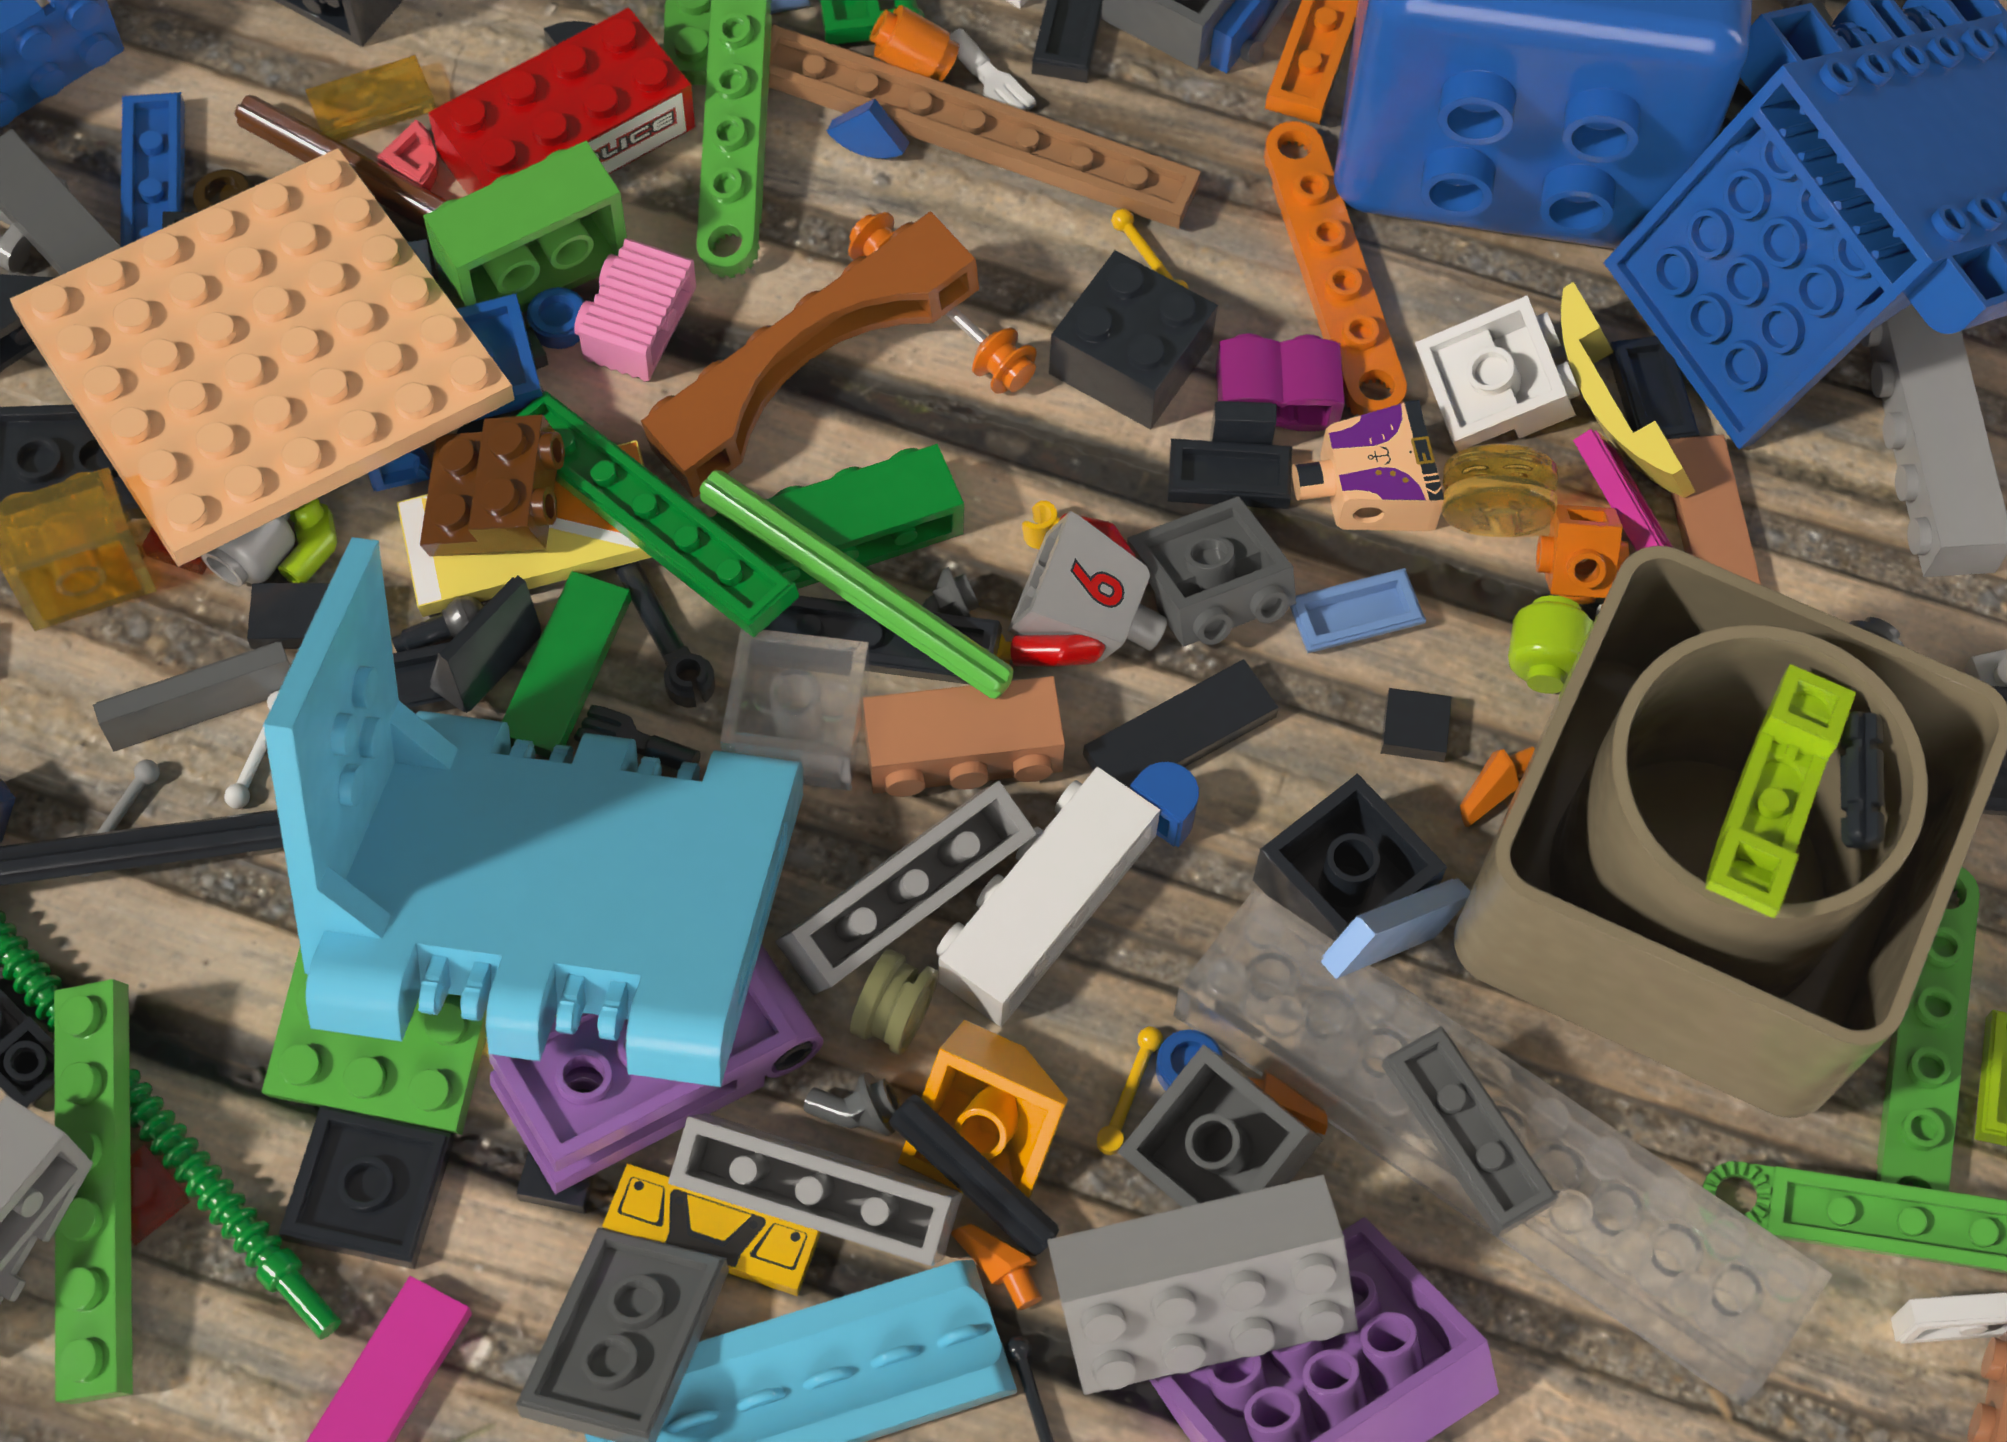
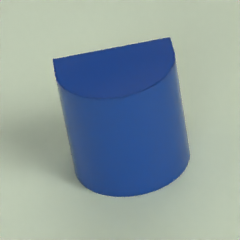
M1172 762L1155 763L1146 767L1132 782L1130 789L1160 809L1156 835L1173 847L1179 848L1193 828L1199 797L1198 783L1192 773L1179 764Z

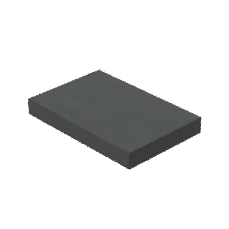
M598 1227L518 1398L516 1406L520 1417L614 1442H656L729 1273L726 1258Z

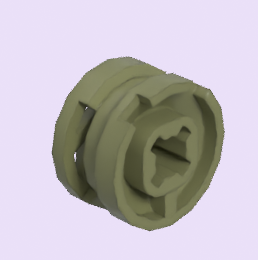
M887 949L873 967L858 998L850 1024V1033L865 1040H869L873 1036L889 1044V1051L902 1055L909 1047L924 1020L936 990L939 970L927 966L918 974V968L906 963L905 955L892 949Z

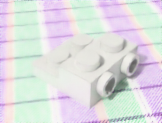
M1528 296L1415 342L1457 452L1515 429L1520 439L1576 415L1570 399L1581 394L1567 361L1556 366L1550 349L1561 345L1548 312L1536 316Z

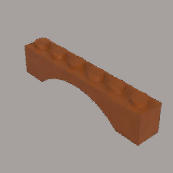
M931 211L915 223H905L892 234L887 243L868 257L861 256L853 260L844 269L840 277L821 291H812L806 294L796 304L793 311L774 325H766L755 331L746 342V345L724 361L718 360L708 365L700 373L698 379L675 396H667L658 401L650 410L649 415L641 420L651 450L693 498L701 494L699 489L703 481L714 470H721L728 474L743 463L750 435L763 409L783 383L803 365L837 343L868 331L903 324H933L980 289L975 257Z

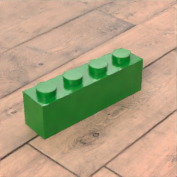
M938 443L922 449L907 448L901 450L888 460L864 468L848 467L837 472L830 479L805 487L799 485L790 486L780 490L773 497L765 499L864 567L964 534V502ZM717 513L715 516L710 517L794 582L797 589L819 582L721 514Z

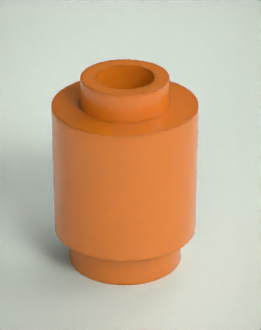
M903 5L898 6L893 13L885 10L878 18L870 35V41L876 44L874 49V56L887 64L940 82L945 79L951 70L959 52V44L950 39L949 31Z

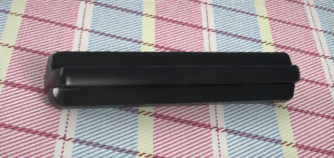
M910 1096L892 1114L889 1120L891 1127L1029 1255L1036 1257L1049 1246L1048 1239L1057 1236L1059 1232L1058 1225L919 1096Z

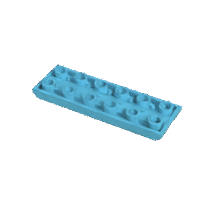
M974 1260L951 1262L700 1341L656 1442H867L1016 1394L1017 1388ZM585 1434L587 1442H614Z

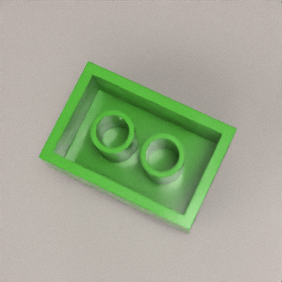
M587 141L569 149L557 150L543 161L517 173L503 175L494 180L490 185L460 199L446 201L436 210L423 215L439 283L456 309L516 294L521 312L523 313L527 311L531 300L538 293L546 289L560 287L571 290L599 277L606 258L610 254L618 256L619 249L623 247L624 239L627 238L621 193Z

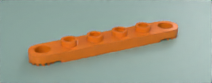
M1297 121L1281 123L1275 126L1266 138L1264 150L1265 165L1269 170L1273 182L1272 187L1323 339L1340 343L1345 404L1348 408H1351L1353 415L1358 414L1360 416L1404 403L1407 382L1344 200L1339 196L1335 188L1334 172L1320 134L1308 124ZM1288 141H1291V145L1298 142L1297 146L1301 147L1303 144V149H1308V155L1300 159H1291L1284 156L1279 149L1282 147V143L1286 146ZM1371 379L1372 383H1376L1377 379L1380 380L1379 384L1386 383L1385 387L1387 389L1390 388L1389 392L1392 395L1383 400H1373L1366 397L1359 387L1363 385V382L1365 384L1369 383Z

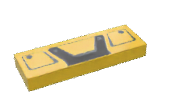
M627 1163L602 1225L604 1229L726 1258L729 1269L728 1274L798 1297L821 1231L668 1184L670 1177Z

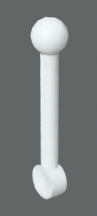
M279 690L273 692L268 697L267 705L269 711ZM264 726L236 784L230 785L225 790V802L233 809L245 807L250 800L248 788L267 750Z

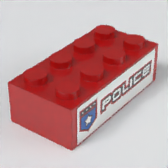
M629 7L428 112L437 154L468 195L490 185L494 180L503 175L517 173L545 160L547 156L557 150L569 149L584 141L588 142L608 174L696 128L691 84Z

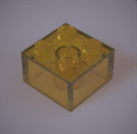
M109 467L95 472L77 473L67 478L64 482L33 492L15 493L0 502V567L34 631L157 591L138 531Z

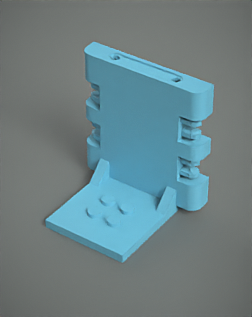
M352 537L263 724L305 974H308L306 1006L310 1028L402 1041L418 998V1010L420 1013L438 1015L444 1005L447 994L460 995V1009L463 1019L480 1021L484 1017V1011L487 1009L486 1033L489 1054L540 1061L555 1016V1030L557 1032L575 1034L583 1013L599 1015L598 1036L601 1039L615 1041L620 1036L625 1019H629L626 1037L628 1074L721 1087L803 797L802 762L714 750L702 782L699 781L700 766L698 763L683 762L678 770L677 778L661 776L662 767L659 758L644 756L638 767L637 746L634 739L584 733L574 760L572 746L556 745L553 748L549 761L535 759L533 741L517 739L511 748L507 722L427 711H418L415 714L401 703L398 698L379 540Z

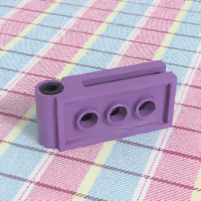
M761 943L721 1087L628 1074L626 1037L629 1019H625L620 1036L615 1041L601 1039L598 1036L599 1015L587 1013L582 1014L580 1025L575 1034L557 1032L555 1030V1017L540 1061L489 1054V1061L494 1068V1071L490 1072V1085L553 1192L557 1194L684 1128L688 1116L704 1113L711 1114L763 1087L765 1075L775 1078L796 1070L808 1062L821 1049L824 1040ZM586 1089L590 1090L591 1092L580 1093L576 1092V1090Z

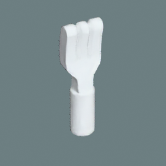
M957 29L950 34V39L959 44L957 58L983 83L984 97L1024 111L1036 106L1034 97L1010 74L997 70L990 63V59L963 29Z

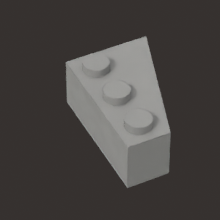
M7 1095L0 1102V1304L4 1298L14 1302L17 1300L26 1284V1281L17 1276L38 1238L45 1242L50 1241L93 1165L92 1161L65 1132Z

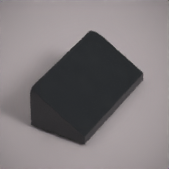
M518 575L516 578L512 577L438 654L430 680V688L463 712H470L540 638L542 632L541 624L524 579Z

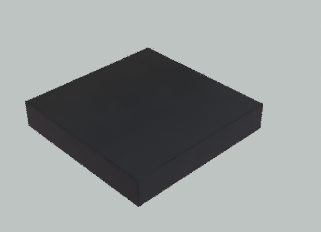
M320 1105L278 1234L283 1241L415 1270L454 1144L452 1134Z

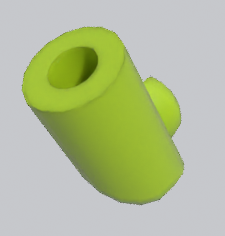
M318 498L290 511L289 518L295 522L294 528L298 546L278 566L281 575L290 583H306L332 555L337 546L338 539L333 514L326 504L320 503Z

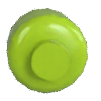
M1549 595L1535 599L1533 603L1521 608L1514 617L1508 652L1510 669L1518 678L1526 681L1528 687L1534 691L1545 694L1561 692L1593 625V621L1581 610L1577 602L1569 598Z

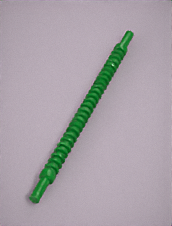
M0 910V968H3V978L8 981H14L13 987L15 992L26 994L24 998L25 1004L29 1007H37V1018L42 1021L48 1020L47 1029L54 1034V991L61 990V978L56 975H49L51 971L49 964L38 962V951L27 949V938L16 936V925L5 923L6 914ZM134 1068L129 1069L130 1127L140 1128L138 1133L139 1139L143 1142L152 1141L150 1151L153 1155H164L162 1159L163 1168L168 1170L176 1168L173 1175L175 1182L180 1184L188 1182L185 1188L186 1195L192 1198L199 1196L197 1207L204 1212L211 1210L209 1216L211 1224L216 1226L223 1224L221 1230L222 1238L227 1240L235 1238L233 1244L234 1252L238 1254L247 1252L245 1264L250 1268L258 1267L256 1277L265 1289L272 1293L279 1291L318 1339L322 1340L330 1336L340 1326L341 1320L300 1273L303 1268L302 1261L291 1249H280L282 1244L280 1236H268L270 1230L269 1223L264 1220L256 1222L258 1210L252 1206L244 1208L246 1202L245 1194L240 1192L232 1194L234 1189L233 1180L228 1178L220 1180L222 1175L221 1166L216 1164L208 1166L211 1160L210 1153L204 1150L196 1152L199 1147L198 1139L194 1137L185 1138L187 1134L186 1125L182 1123L173 1124L176 1118L175 1112L170 1109L162 1110L164 1106L163 1098L151 1096L153 1091L152 1085L147 1082L139 1083L141 1079L140 1071Z

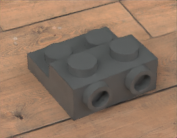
M1239 496L1127 538L1128 545L1136 558L1148 567L1150 572L1148 583L1155 591L1157 611L1167 618V625L1183 647L1197 641H1201L1206 645L1217 644L1230 634L1232 628L1255 619L1262 623H1272L1280 619L1287 612L1289 606L1296 604L1293 565Z

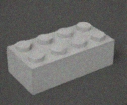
M1324 1175L1048 1239L1061 1304L1084 1395L1103 1390L1120 1389L1129 1384L1175 1373H1188L1197 1368L1243 1357H1255L1268 1351L1311 1341L1327 1340L1336 1335L1358 1330L1344 1236Z

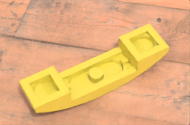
M1572 282L1565 286L1561 302V327L1568 363L1585 401L1602 430L1621 455L1651 481L1684 498L1695 493L1687 474L1656 421L1634 433L1632 432L1593 365L1612 354L1613 350L1575 283Z

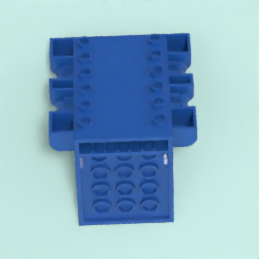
M1850 0L1836 16L1832 26L1827 24L1812 3L1762 13L1751 25L1749 53L1740 76L1754 97L1603 262L1665 349L1675 359L1678 367L1738 449L1751 446L1757 442L1865 336L1911 304L1928 326L1943 334L1957 333L2007 315V11L1998 0H1907L1902 10L1894 0Z

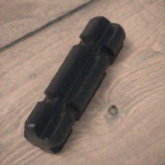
M1859 711L1849 713L1840 737V746L1846 750L1845 755H1840L1841 809L1846 812V817L1841 818V841L1845 847L1852 849L1872 850L1877 848L1879 843H1882L1885 838V816L1879 812V807L1884 806V753L1878 749V744L1884 743L1883 721L1876 713H1863Z

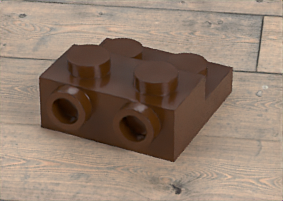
M543 415L484 419L482 432L446 434L436 439L420 546L429 556L546 549L549 525H553L557 518V500L554 487L557 469H561L564 464L565 449L561 435L555 432Z

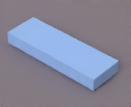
M1459 878L1455 880L1450 879L1358 915L1323 954L1321 963L1335 979H1338L1435 938L1460 911L1471 891Z

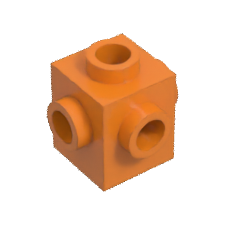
M1553 504L1549 536H1539L1536 551V572L1544 573L1550 594L1569 598L1578 604L1594 603L1596 597L1606 598L1621 565L1629 557L1628 541H1621L1623 527L1615 508Z

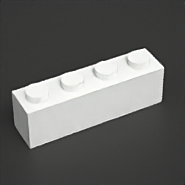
M1099 767L1094 769L1083 784L1075 780L1066 788L1055 806L1054 811L1057 815L1045 830L1039 827L1034 828L1037 835L1019 847L1016 853V859L1019 861L1005 878L997 874L988 882L976 903V906L980 909L966 926L960 922L953 925L937 948L936 955L939 956L938 983L999 1027H1002L1156 837L1160 809Z

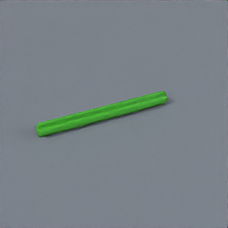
M714 470L703 481L699 489L701 493L700 499L707 506L989 698L997 699L1008 689L1013 680L1014 670L1012 666L724 471Z

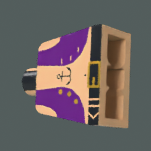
M1419 400L1408 401L1331 424L1325 430L1320 453L1321 461L1298 463L1292 466V483L1296 499L1300 501L1329 497L1335 523L1343 530H1436L1445 498Z

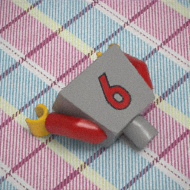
M1049 501L1037 502L1032 507L1033 520L1037 524L1024 521L1022 523V530L1026 544L1032 548L1039 549V552L1007 630L1016 636L1013 637L1012 641H1006L1001 633L997 657L1007 664L1012 660L1016 667H1062L1102 662L1120 648L1126 639L1149 651L1152 650L1160 641L1166 629L1167 618L1140 604L1150 578V572L1148 567L1136 558L1117 527L1109 521L1079 516L1072 511L1063 514L1059 518L1057 517V509Z

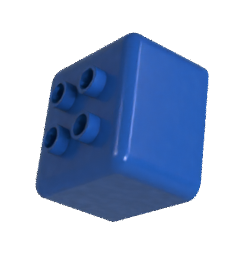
M1359 0L1334 172L1335 188L1346 204L1366 213L1616 249L1718 137L1748 57L1753 0Z

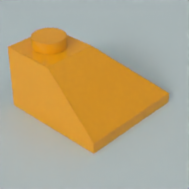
M963 1020L940 1047L921 1099L1030 1199L1068 1099L1024 1046L967 1020ZM905 1142L898 1161L899 1164L960 1191L909 1142Z

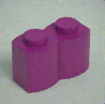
M1245 333L1220 341L1216 360L1217 402H1270L1276 404V427L1279 426L1294 431H1325L1331 424L1340 422L1344 408L1340 343L1322 339L1312 334L1300 335L1291 340L1278 342L1263 338L1257 334Z

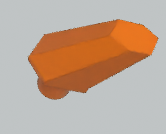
M1531 746L1512 755H1508L1505 749L1492 753L1460 804L1461 817L1465 827H1470L1517 790L1519 785L1518 779L1523 777L1535 750L1534 747Z
M1264 1070L1261 1079L1248 1077L1312 1131L1323 1135L1326 1134L1328 1117L1325 1110L1267 1070Z
M974 1224L957 1228L951 1232L955 1240L988 1276L991 1284H1005L1018 1311L1027 1309L1042 1299L1029 1272V1269L1038 1263L1034 1257Z

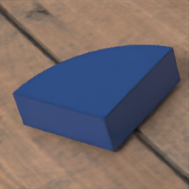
M876 99L832 119L826 130L836 142L846 149L870 158L886 159L904 154L910 143Z
M419 447L369 472L368 475L373 491H382L430 480L431 463L426 452Z

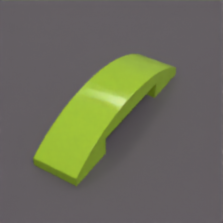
M1789 664L1761 725L1732 798L1714 850L1706 880V889L1771 918L1776 917L1781 908L1799 856L1795 851L1827 761L1839 743L1856 694L1855 691Z

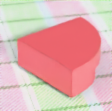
M417 119L377 156L378 163L429 191L433 187L438 174V157L429 131Z

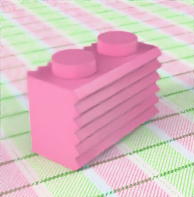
M626 238L624 239L623 247L619 249L618 256L610 254L606 258L600 272L599 293L595 295L594 302L586 300L582 304L576 317L574 330L575 334L579 335L582 355L588 363L595 362L600 367L606 366L611 371L616 369L621 374L628 373L632 378L639 377L646 382L650 380L697 287L694 260Z

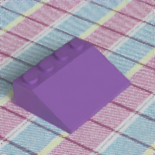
M1363 1217L1342 1231L1357 1319V1331L1336 1335L1327 1340L1311 1341L1268 1351L1255 1357H1243L1197 1368L1188 1373H1175L1150 1379V1382L1191 1442H1427L1499 1394L1488 1340L1366 1217Z

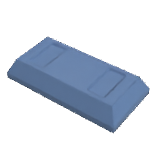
M1405 568L1296 595V604L1290 606L1307 654L1422 625L1426 622Z

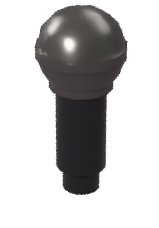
M470 596L456 597L448 604L446 609L442 610V614L402 630L400 635L392 637L394 647L397 652L431 646L450 637L454 638L484 606L476 598Z

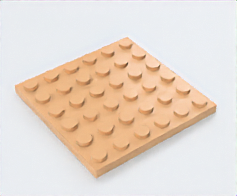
M339 148L10 298L22 325L178 567L515 400L512 384Z

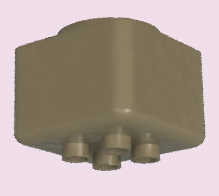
M1651 546L1638 550L1624 561L1569 672L1458 918L1454 931V947L1458 959L1472 976L1484 983L1770 1114L1786 1118H1797L1811 1114L1823 1106L1896 1031L1904 1018L2007 750V703L1992 686L1982 680L1684 551L1667 546ZM1789 664H1792L1855 691L1856 694L1849 713L1857 711L1876 713L1881 717L1883 721L1884 743L1878 744V749L1884 753V806L1879 807V812L1885 816V838L1882 843H1879L1877 848L1872 850L1848 848L1841 841V818L1846 817V812L1841 809L1840 755H1845L1846 750L1840 746L1839 740L1837 747L1825 766L1795 851L1799 856L1781 908L1776 917L1771 918L1705 888L1714 850L1740 777L1781 679Z

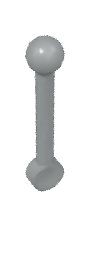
M147 759L136 764L134 780L97 833L110 832L116 829L143 788L158 780L160 775L158 764ZM84 874L79 876L86 877L92 874Z

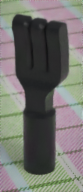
M598 705L590 706L586 714L587 717L581 723L582 728H578L574 739L579 743L584 733L634 739L638 754L659 758L660 764L676 770L681 768L683 762L699 764L701 756L699 750L657 735L650 736L636 729L630 716Z

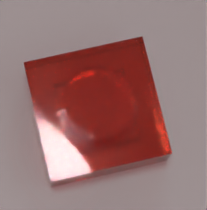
M145 1145L130 1155L131 1242L134 1246L191 1202L185 1192Z

